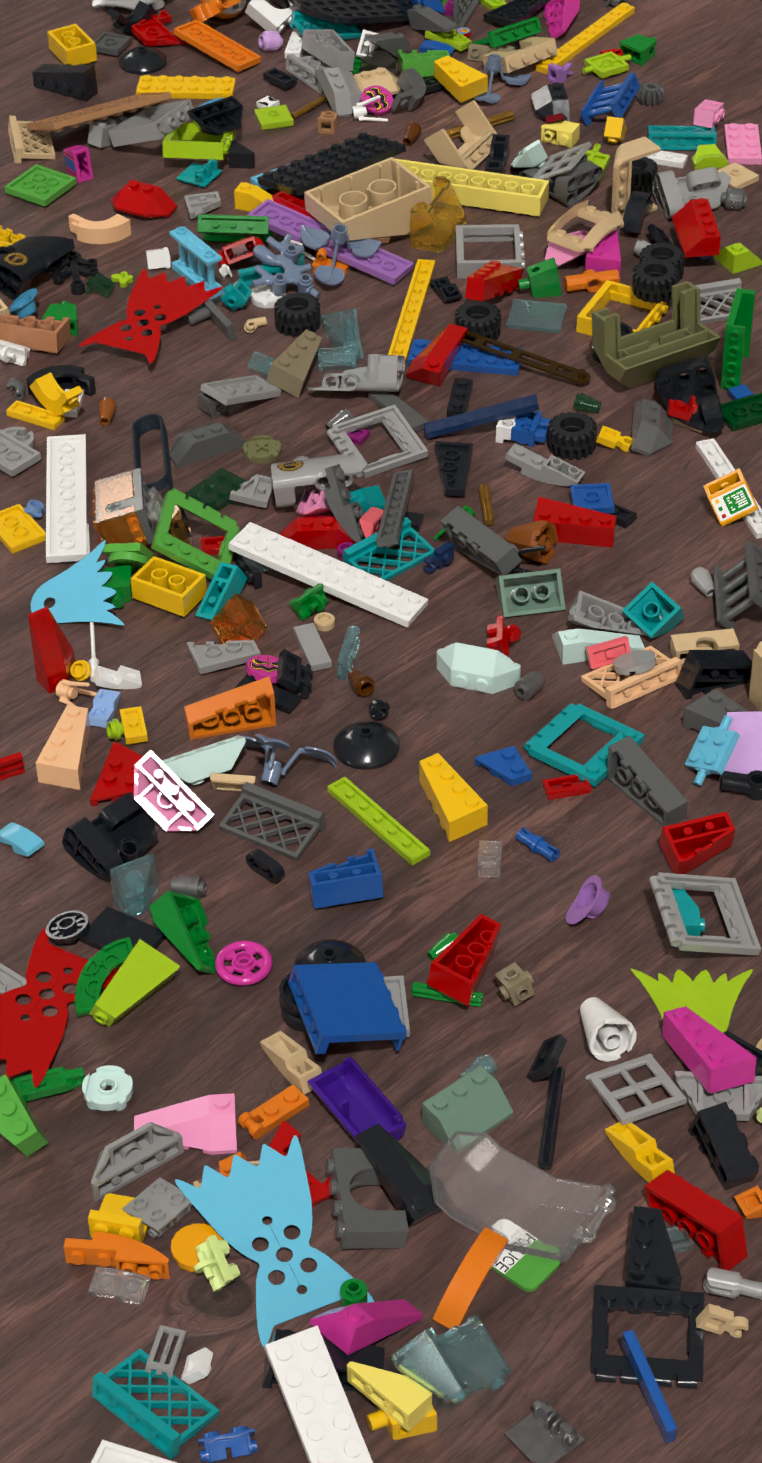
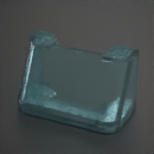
M477 1314L470 1316L461 1326H453L444 1334L436 1335L432 1328L426 1329L390 1357L395 1369L444 1402L452 1401L454 1405L476 1392L491 1388L492 1391L500 1388L506 1383L505 1377L512 1373L511 1368Z

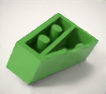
M397 50L398 69L402 73L403 70L414 68L422 78L427 79L434 76V61L447 55L450 56L448 50H427V53H418L417 50H412V53H403L402 50Z
M4 1074L0 1077V1135L28 1157L49 1142L18 1087Z

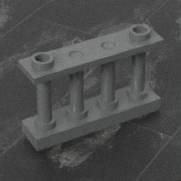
M753 541L745 544V558L725 572L718 566L713 567L717 622L720 626L727 629H733L734 617L753 604H758L762 608V549ZM747 566L745 572H743L730 582V578L732 576H734L736 573H738ZM748 580V584L731 595L732 590ZM750 593L747 599L733 608L732 605Z

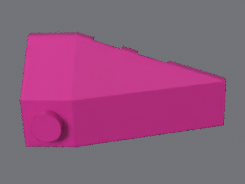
M551 0L545 5L544 17L547 19L546 23L549 26L551 38L556 39L567 30L580 9V0Z
M405 1299L357 1303L331 1309L311 1318L309 1323L313 1327L318 1325L320 1333L349 1355L423 1319L424 1314Z

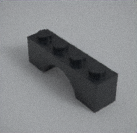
M493 134L490 159L486 161L485 172L505 174L509 157L510 135Z

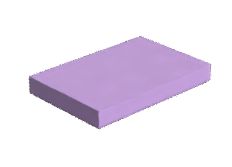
M762 711L727 712V716L733 719L728 730L737 732L740 737L724 771L749 774L755 770L762 771Z

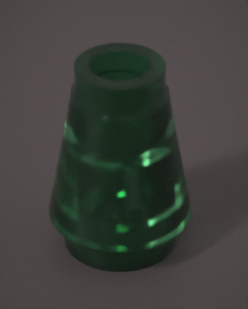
M583 393L576 394L573 409H577L578 412L599 413L602 402Z

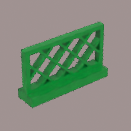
M536 16L487 32L488 37L470 43L478 45L490 43L491 48H495L540 33L542 29L539 18Z

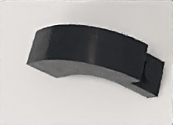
M139 1L133 12L128 16H123L109 8L107 14L111 17L110 20L114 22L112 25L114 28L127 34H133L131 32L132 25L144 19L148 21L152 15H157L158 12L150 5Z
M634 190L631 193L623 216L624 227L621 230L641 234L648 207H653L652 193Z
M51 366L33 373L26 379L28 394L34 397L36 396L29 386L36 379L50 372L62 390L80 386L84 390V394L91 397L96 394L94 377L85 374L84 368L79 366Z

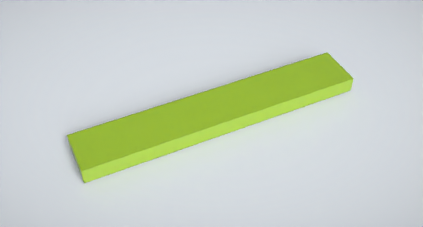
M343 777L327 786V792L412 866L430 856V849L348 778Z

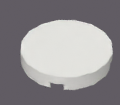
M261 285L253 288L250 296L253 305L260 308H274L275 302L286 295V292L278 295L272 291V286Z

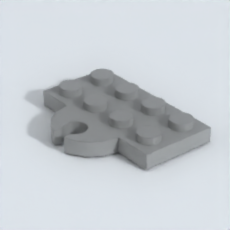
M25 427L0 429V470L13 477L41 460V453L33 449L35 440L32 431L27 434Z

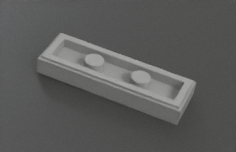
M314 623L293 627V633L307 663L311 665V670L318 671L331 668L332 661Z

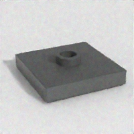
M104 31L94 41L96 43V52L119 56L132 42V37Z

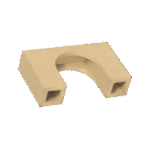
M529 37L519 41L521 47L519 50L506 52L492 51L482 55L484 68L490 54L501 56L503 73L515 71L556 55L558 53L555 38Z

